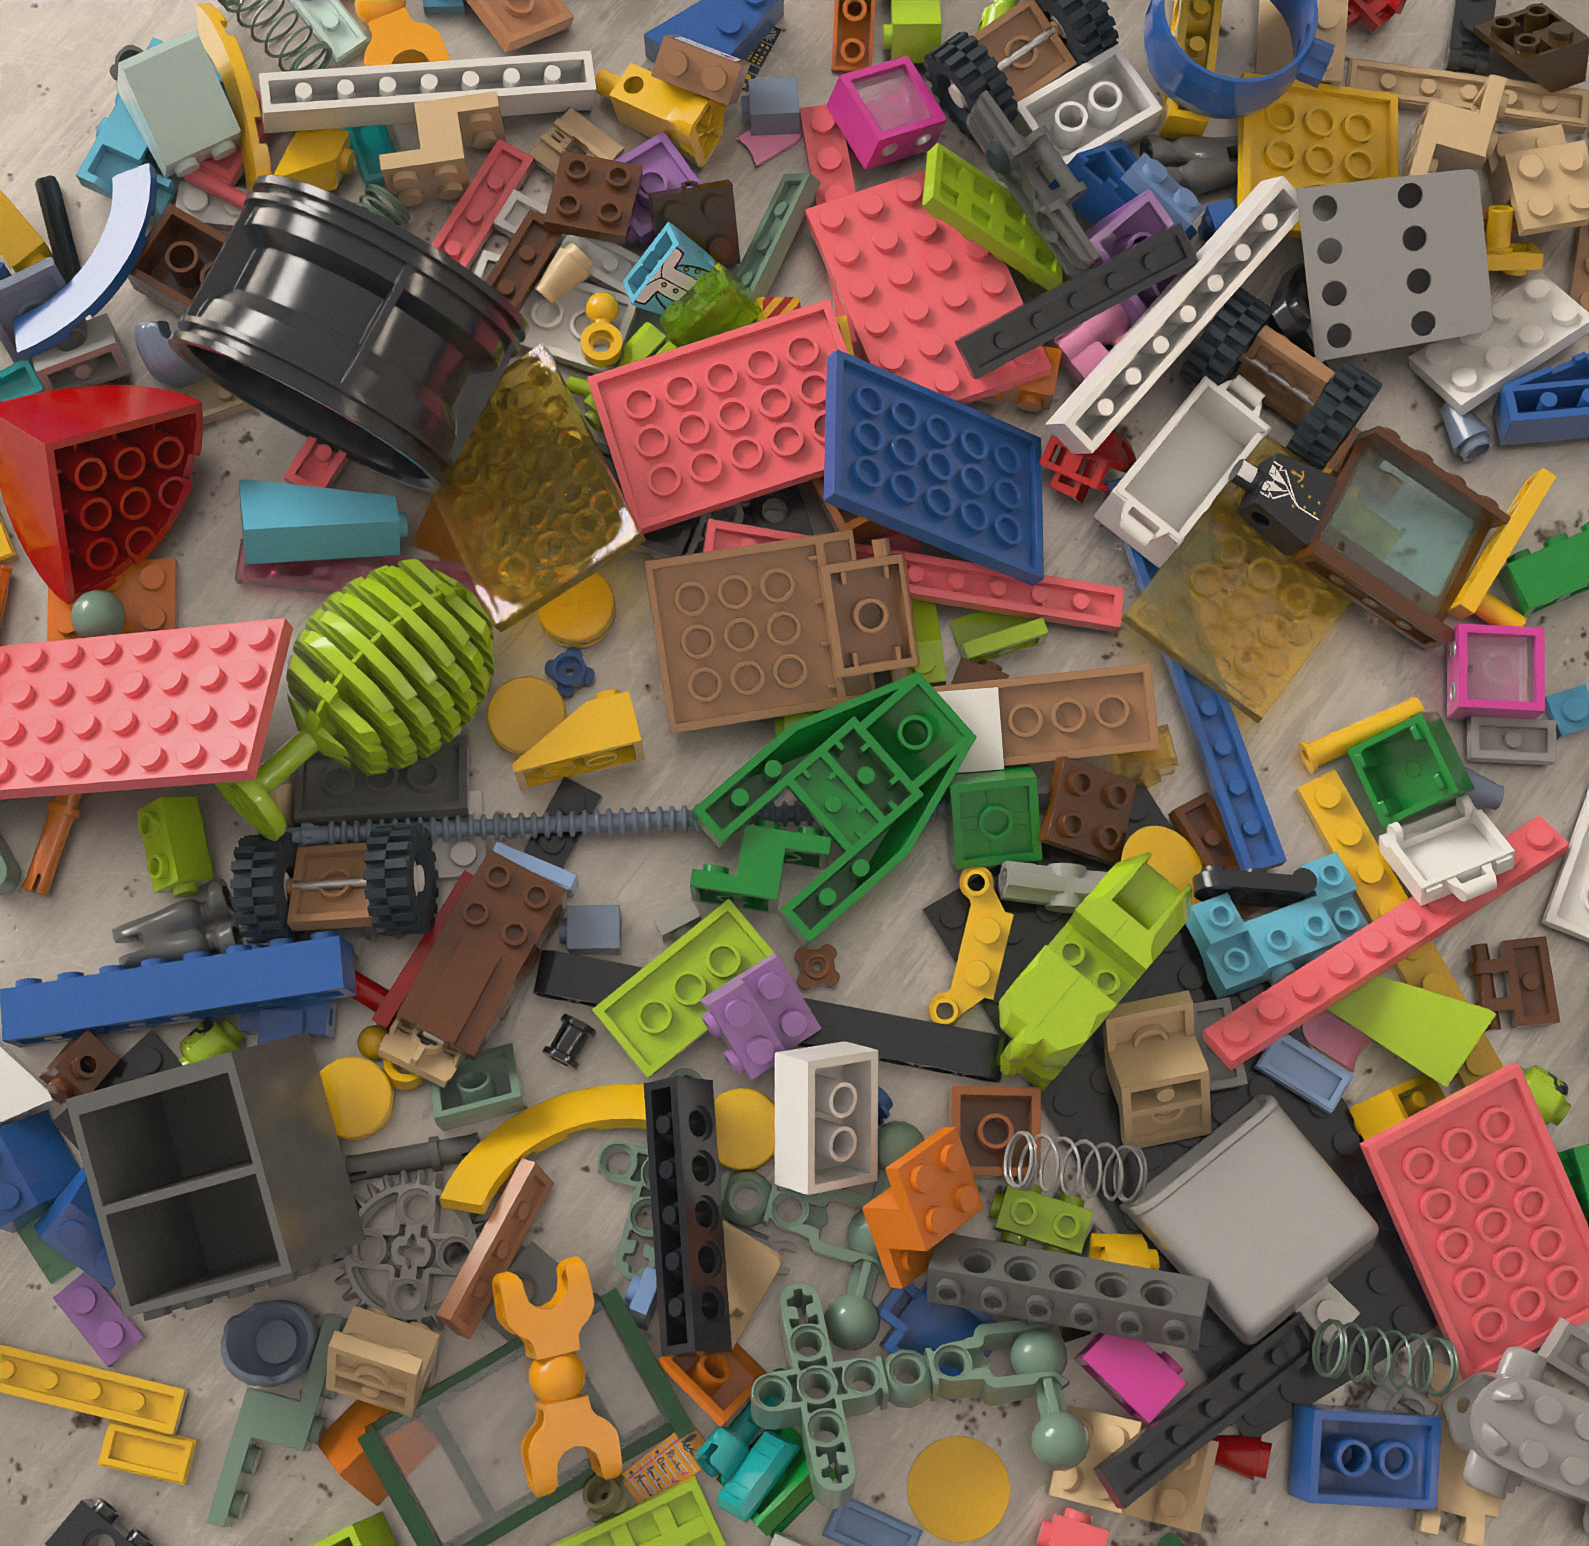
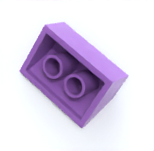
M1151 189L1146 190L1113 211L1085 232L1100 256L1092 267L1175 224ZM1181 271L1119 303L1128 314L1130 319L1129 328L1135 324Z

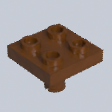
M562 151L544 218V230L626 245L642 182L643 166Z
M1066 756L1056 758L1038 841L1108 865H1115L1117 862H1120L1137 781Z

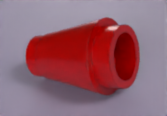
M1218 1435L1212 1439L1219 1442L1214 1465L1254 1481V1477L1266 1479L1272 1443L1261 1441L1262 1436Z

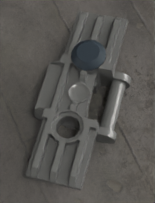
M987 90L980 94L968 114L966 127L985 153L989 166L995 171L998 179L1005 183L1032 223L1030 226L1036 234H1040L1067 276L1075 277L1092 268L1100 256L1075 219L1072 203L1084 196L1088 189L1083 181H1077L1048 138L1050 132L1045 125L1037 128L1025 138L1014 129ZM1043 162L1059 183V188L1053 190L1046 189L1034 172Z

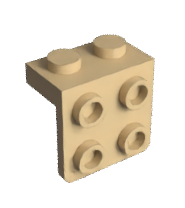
M723 1220L733 1349L783 1263V1259L778 1252Z

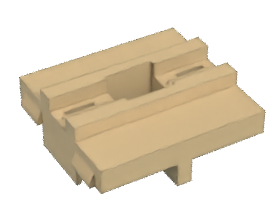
M570 107L560 119L557 118L555 120L554 126L547 134L544 133L540 137L539 143L529 153L530 156L534 157L535 163L555 179L562 151L571 152L576 147L578 150L581 148L588 156L616 160L623 156L624 147Z
M397 1018L390 1027L389 1034L386 1033L379 1044L380 1048L378 1051V1056L443 1088L454 1076L458 1065L465 1058V1055L451 1048L447 1049L445 1043L443 1045L436 1043L421 1035L420 1031L397 1020ZM423 1039V1040L428 1041V1042H430V1043H432V1044H430L429 1046H427V1045L421 1043L420 1040Z

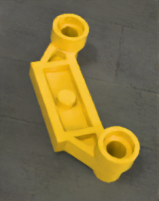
M986 867L967 868L960 875V890L969 898L971 906L951 989L934 995L928 1006L929 1016L934 1023L953 1026L961 1019L963 1013L983 998L992 1000L994 998L1014 914L1005 912L993 888V876ZM973 874L981 875L985 880L983 889L979 891L970 889L968 886L969 877ZM940 1003H950L954 1009L953 1015L948 1018L941 1017L937 1012V1007Z

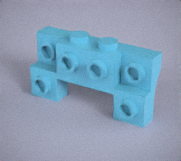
M153 37L146 50L164 42ZM214 70L222 86V89L226 95V98L228 99V95L223 84V81L221 79V76L218 71ZM118 92L112 112L109 117L103 118L99 123L96 131V140L76 174L81 186L112 199L113 176L150 163L153 167L156 164L153 155ZM157 174L155 214L150 216L149 220L155 224L177 191L172 180Z
M1337 852L1299 867L1311 870L1317 878V886L1304 898L1305 900L1243 922L1228 893L1191 906L1190 918L1185 924L1200 951L1208 982L1217 999L1227 997L1268 980L1276 984L1368 925L1352 898L1357 887Z

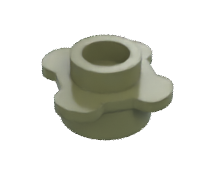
M622 1474L619 1477L608 1480L595 1475L587 1481L582 1496L584 1503L589 1507L587 1511L589 1520L599 1523L603 1520L604 1516L613 1513L622 1514L627 1509L629 1502L623 1494L622 1486L625 1483V1478ZM609 1494V1497L605 1501H603L605 1496Z

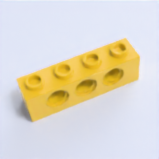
M1174 0L1171 33L1175 41L1192 60L1215 73L1223 0ZM1165 93L1163 94L1159 136L1171 139L1187 135L1202 136L1210 117L1193 113L1174 102Z

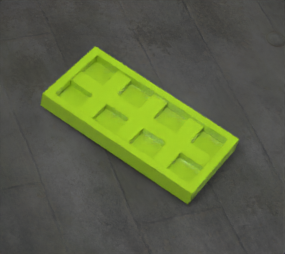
M940 143L934 145L927 152L922 207L934 218L944 221L959 231L967 240L976 242L991 252L996 259L1006 262L1024 274L1029 281L1038 283L1047 290L1062 284L1063 268L1040 234L1034 232L1030 226L1032 223L1011 192Z
M693 1476L628 1507L622 1514H613L601 1522L590 1525L549 1546H727L699 1482L696 1476Z

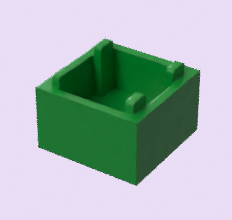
M1421 712L1347 750L1383 828H1387L1389 824L1398 822L1401 826L1461 795L1475 790L1439 712Z
M1029 764L1004 766L1002 770L956 773L944 793L949 856L956 870L1002 865L1005 861L1030 862L1042 860L1041 842L1038 841L1040 817L1037 776Z

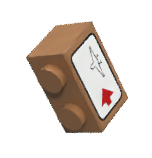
M670 34L663 37L651 76L725 105H731L738 102L751 63L680 35Z

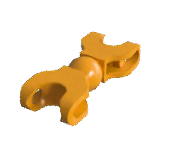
M405 0L354 1L356 15L363 24L369 27L371 42L367 46L364 56L365 66L449 61L450 57L439 32L425 23L413 20L405 8Z
M578 1256L568 1257L559 1262L556 1268L557 1290L551 1300L541 1306H534L529 1302L522 1280L517 1275L505 1271L497 1273L492 1280L498 1322L506 1331L520 1338L523 1342L526 1356L534 1359L530 1365L528 1381L533 1393L540 1400L534 1401L536 1417L522 1439L520 1453L528 1487L536 1497L549 1495L556 1490L558 1486V1461L565 1451L574 1446H583L585 1448L592 1470L598 1476L608 1480L619 1477L622 1472V1457L617 1430L609 1421L594 1413L590 1405L589 1395L581 1393L585 1385L586 1370L581 1358L574 1351L580 1350L579 1333L581 1327L588 1321L592 1313L594 1297L586 1264Z

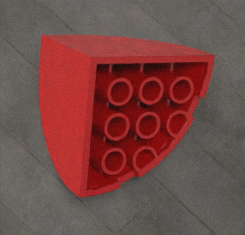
M130 385L64 388L0 402V492L13 528L26 555L46 585L66 604H73L83 593L93 590H104L116 583L115 577L123 573L133 563L139 565L170 530L181 512L193 485L190 475L194 466L195 456H200L202 448V402L190 396L166 389Z

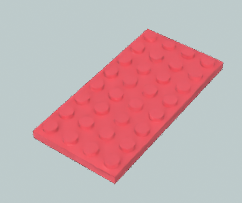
M285 618L0 646V800L256 780L293 627Z

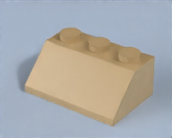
M1260 0L1255 73L1269 75L1281 70L1292 62L1293 46L1290 31L1281 13L1270 0ZM1317 0L1318 22L1315 37L1335 45L1330 63L1320 83L1339 85L1343 81L1348 0Z

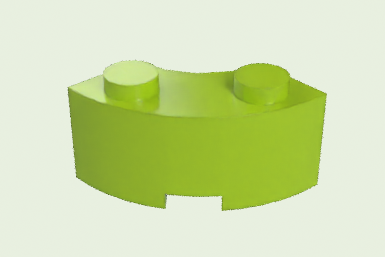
M890 0V24H883V49H891L892 60L908 55L912 63H923L925 55L941 45L942 22L940 0Z

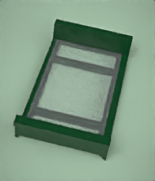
M601 1287L593 1292L594 1307L588 1321L581 1327L579 1333L580 1350L574 1352L581 1358L586 1370L585 1385L581 1393L589 1395L590 1405L594 1413L609 1421L617 1430L622 1464L673 1433L680 1440L695 1431L617 1288L613 1287L606 1291L604 1287ZM519 1337L514 1338L422 1392L413 1417L390 1411L364 1426L365 1434L357 1438L417 1546H487L584 1488L587 1481L597 1475L592 1470L585 1448L583 1446H574L565 1451L558 1461V1486L553 1493L536 1497L529 1489L522 1463L520 1445L526 1431L533 1424L536 1417L534 1401L540 1399L533 1393L528 1381L530 1365L534 1359L526 1356L523 1342Z

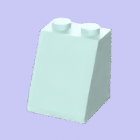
M196 29L119 62L117 91L165 178L175 173L177 177L186 176L199 168V162L210 157L220 160L236 151V146L240 142L241 129Z

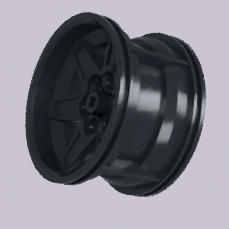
M278 175L259 176L252 187L253 193L248 194L244 202V208L185 315L181 316L177 324L180 331H173L168 340L169 346L180 358L206 378L249 406L307 439L309 436L316 438L318 444H326L336 453L341 450L346 453L348 460L402 484L431 493L444 492L448 484L445 476L453 475L456 469L455 462L510 359L517 355L520 343L528 335L529 325L527 321L503 295L472 271L387 219L353 202L307 183Z

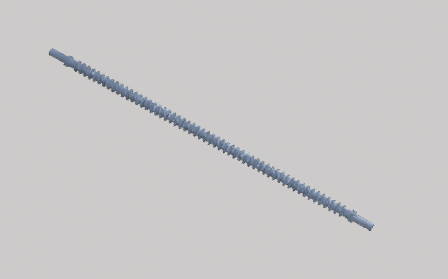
M1048 793L1038 794L1039 811H1045ZM944 795L931 815L932 820H936L937 815H943V818L946 820ZM784 800L781 806H775L773 802L748 825L755 823V820H767L776 823L781 822L783 827H787L788 822H794L795 826L799 827L802 821H807L808 826H812L813 821L816 820L803 805H800L798 800H795L791 806L787 805V802ZM683 805L681 810H675L674 806H670L668 811H663L662 807L658 806L654 812L650 811L649 807H645L644 812H638L637 808L633 807L630 813H626L624 808H620L619 813H612V810L608 808L605 814H600L599 810L595 809L594 814L591 815L587 814V811L584 809L580 815H575L574 811L570 810L566 816L562 815L561 811H557L556 816H550L549 812L545 811L541 817H538L536 812H532L531 817H524V814L520 812L517 818H512L510 813L506 814V818H499V815L495 813L492 819H487L486 815L482 814L478 820L474 819L473 815H469L468 820H461V816L457 815L453 821H450L447 816H443L442 821H436V818L432 816L428 822H424L422 817H418L417 822H411L410 818L407 817L404 823H398L397 818H393L392 823L389 824L385 823L384 819H380L379 824H373L372 820L368 819L364 825L360 824L359 820H355L354 825H348L343 820L339 826H335L333 821H330L328 826L313 825L311 822L301 823V827L286 828V832L292 833L293 843L295 842L297 845L302 844V847L321 845V843H329V845H335L337 842L342 844H348V842L361 843L370 837L369 832L375 826L412 823L423 824V827L427 828L428 837H431L433 843H436L437 838H443L444 842L447 843L450 837H456L457 842H461L462 837L465 836L469 837L470 841H474L475 836H481L482 840L486 841L489 835L494 836L495 840H499L500 835H506L507 839L511 840L514 834H519L520 839H524L525 834H532V837L536 839L539 833H544L545 837L549 838L550 833L553 832L557 833L558 837H562L563 832H569L570 836L574 837L578 831L582 832L583 836H587L588 831H594L595 835L599 836L602 830H607L608 835H612L613 830H620V833L624 835L627 829H632L633 833L637 834L638 829L641 828L645 829L646 833H650L651 828H657L658 832L662 833L663 828L666 827L670 828L671 832H675L676 827H682L684 832H687L690 826H694L696 831H700L701 827L691 817L692 810H688L687 806Z

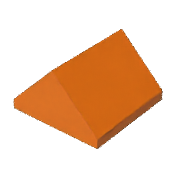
M738 1343L735 1344L732 1352L702 1357H660L657 1360L660 1367L720 1427L751 1397L752 1386L755 1380L761 1375L767 1374Z
M357 1399L323 1433L322 1439L317 1445L344 1480L374 1505L379 1506L389 1495L357 1438L365 1434L364 1426L391 1410ZM421 1417L384 1437L406 1477L440 1444L434 1431Z

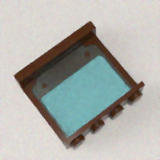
M1379 425L1358 433L1336 476L1337 481L1308 546L1298 550L1293 561L1423 649L1429 650L1449 644L1455 630L1443 622L1489 529L1508 524L1511 516L1499 509V505L1495 500L1479 495L1467 487L1463 478L1446 472L1434 464L1433 458L1420 450H1414L1400 440L1401 438L1397 432Z

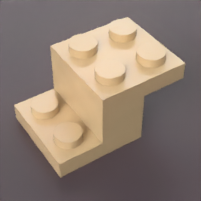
M1491 74L1475 97L1471 110L1431 100L1415 126L1401 176L1463 169L1482 170L1487 157L1491 158L1497 143L1498 133L1492 131L1496 126L1498 118L1502 119L1508 104L1509 94L1503 93L1507 78Z
M497 91L414 103L420 149L379 155L381 172L387 191L398 198L404 206L417 205L426 199L440 197L443 200H454L462 197L471 183L466 148L488 149L494 147L498 139L506 142Z
M1562 124L1498 134L1494 152L1491 158L1487 157L1484 166L1494 205H1508L1514 208V217L1519 236L1589 225V154L1585 140L1566 143Z
M1189 991L1117 1004L1102 1023L1106 1073L1119 1106L1123 1145L1145 1148L1212 1134L1209 1069L1195 1036L1193 1000Z
M353 1306L343 1331L335 1330L328 1345L326 1389L413 1417L423 1389H429L435 1377L440 1333L433 1332L428 1326L419 1322L406 1323L391 1318L388 1314L376 1308L363 1309Z
M1068 1405L1067 1412L1080 1419L1088 1431L1090 1448L1086 1458L1078 1466L1068 1471L1054 1470L1048 1495L1200 1534L1219 1442L1213 1440L1208 1442L1126 1509L1116 1508L1093 1468L1149 1424Z

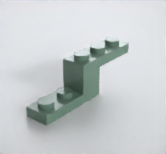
M330 1313L325 1314L300 1400L255 1387H247L206 1523L224 1528L232 1526L234 1519H241L248 1499V1493L242 1492L247 1474L253 1475L255 1473L262 1449L256 1447L258 1439L300 1451H310L312 1443H320L327 1418L321 1417L326 1399L332 1400L335 1395L334 1391L326 1389L328 1345L335 1330L343 1331L348 1318Z

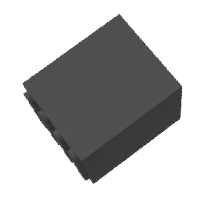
M309 1032L235 1050L65 1099L124 1318L143 1313L144 1321L171 1314L172 1310L185 1307L186 1310L201 1307L214 1302L213 1299L227 1296V1299L239 1297L254 1292L255 1288L268 1284L269 1288L284 1285L297 1280V1277L315 1272L316 1268L332 1264L336 1259L351 1255V1246L366 1240Z

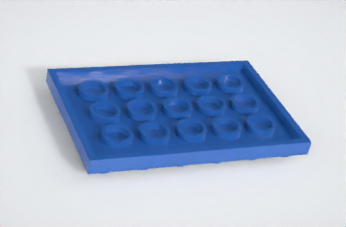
M839 349L831 353L827 357L824 502L1034 586L1044 579L1042 465L1039 464L1042 458L1041 438Z

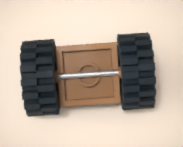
M1023 0L970 37L967 32H959L925 55V61L923 62V68L927 71L925 76L927 81L932 84L930 88L933 94L938 96L940 100L938 103L942 110L945 109L949 114L950 120L958 124L959 131L963 134L967 133L969 139L975 141V138L966 127L967 116L981 93L987 90L1011 123L1018 116L1016 110L1018 108L1017 102L1050 84L1067 71L1074 70L1116 44H1119L1116 40L1119 38L1118 31L1113 28L1116 22L1114 17L1108 14L1110 9L1106 1L1102 2V0Z
M1239 287L1216 313L1212 322L1208 324L1202 336L1195 343V347L1187 356V360L1182 365L1179 374L1196 386L1205 376L1219 386L1231 380L1232 377L1235 379L1240 374L1265 394L1262 399L1263 403L1298 426L1286 448L1316 469L1322 471L1359 422L1383 384L1350 361H1347L1332 379L1335 372L1325 366L1322 361L1312 357L1290 342L1287 337L1268 327L1273 317L1271 307L1242 287Z
M421 823L375 826L369 832L370 837L367 838L365 843L301 847L295 844V842L293 843L292 833L285 832L277 841H271L262 834L245 835L244 838L239 839V847L234 849L233 855L236 861H231L230 869L234 873L233 879H230V889L234 891L231 903L232 908H236L237 913L234 918L236 925H241L239 931L241 936L246 937L247 943L254 945L268 944V941L279 938H292L298 941L300 935H303L304 931L373 926L374 929H377V933L383 936L429 933L431 931L430 926H433L435 923L433 914H437L438 905L436 904V898H439V888L436 887L438 870H435L434 864L437 860L435 852L431 850L433 842L431 837H428L427 828L423 827Z

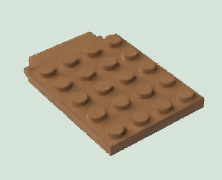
M852 529L643 561L670 733L829 709L875 690L874 672L891 670L892 682L909 676L908 667L920 665L904 553L891 554L889 538L872 540L874 557L857 559Z

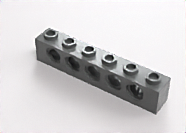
M949 1234L935 1245L928 1267L927 1301L1198 1351L1206 1314L1210 1279Z

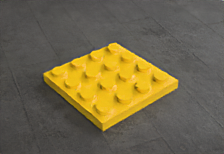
M1244 72L1240 78H1257L1266 75ZM1295 79L1286 93L1271 105L1255 114L1238 118L1237 208L1261 181L1284 176L1295 189L1311 185L1322 186L1399 177L1398 94L1320 83L1316 88ZM1300 219L1285 237L1302 239Z

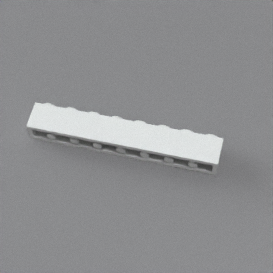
M591 51L259 73V95L264 133L415 123L417 121L414 103L497 91L502 116L566 112L570 107L575 111L592 110L596 93Z
M1284 176L1261 181L1198 251L1196 254L1198 262L1183 269L1047 421L1045 425L1073 454L1093 453L1297 223L1299 220L1297 192Z

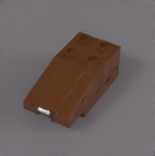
M489 850L441 930L397 1013V1020L420 1031L421 1035L440 1045L445 1043L447 1049L451 1048L475 1061L499 1020H503L541 956L542 950L545 949L558 927L559 918H563L567 911V890L504 856Z

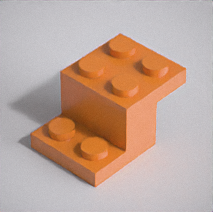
M942 1127L886 1167L885 1171L891 1187L862 1207L890 1288L903 1289L926 1272L935 1245L949 1234H956L955 1230L984 1209L956 1127Z

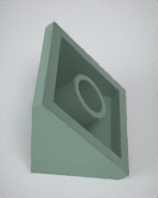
M512 1043L482 1050L475 1061L465 1056L445 1088L429 1081L434 1120L436 1125L443 1131L523 1111L528 1108Z

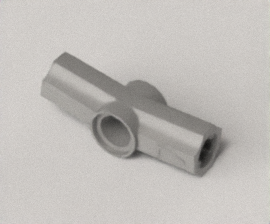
M1005 861L1002 863L998 876L997 891L999 892L1000 900L1045 905V909L1049 911L1074 913L1075 909L1084 901L1107 872L1089 871L1083 865L1072 863H1052L1044 866L1034 863Z

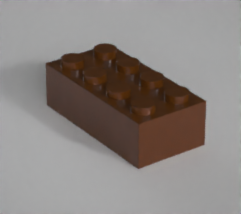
M169 203L147 235L148 239L128 279L136 291L176 314L183 316L228 236Z

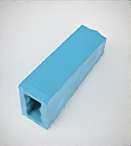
M249 479L239 480L246 564L400 555V538L408 537L406 512L398 513L396 496Z

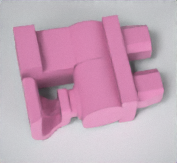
M1117 304L1045 342L1044 346L1062 349L1060 364L1080 385L1109 353L1105 346L1111 344L1114 347L1127 333L1130 319L1124 308Z

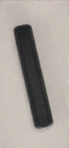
M48 175L38 178L35 181V187L55 264L66 284H68L81 270L59 182L55 176Z

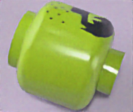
M211 1018L205 1019L180 1042L179 1048L183 1055L178 1060L182 1065H187L243 1049L239 1043L245 1037L227 1019L221 1024Z
M1531 1065L1526 1069L1521 1067L1545 1125L1548 1126L1552 1123L1558 1126L1571 1108V1104L1566 1101L1569 1090L1568 1085L1541 1066Z

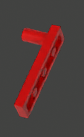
M464 870L437 913L434 925L430 926L431 931L424 934L390 990L355 970L357 995L350 996V998L374 1011L375 1014L372 1020L388 1031L396 1020L397 1013L441 930L474 876Z

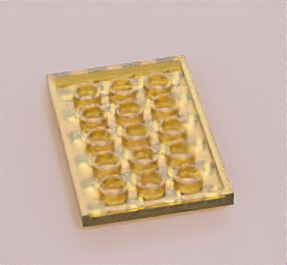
M541 344L508 365L455 462L456 469L453 475L445 476L448 484L444 492L431 493L493 626L500 632L505 631L646 541L550 351Z
M1268 434L1246 459L1247 462L1257 467L1261 462L1274 454H1283L1307 464ZM1229 481L1208 510L1187 534L1183 542L1128 609L1121 621L1258 724L1352 600L1294 562L1293 559L1298 551L1289 556L1284 555L1239 516L1237 509L1246 491ZM1346 492L1331 519L1333 529L1380 561L1383 560L1401 536V533Z

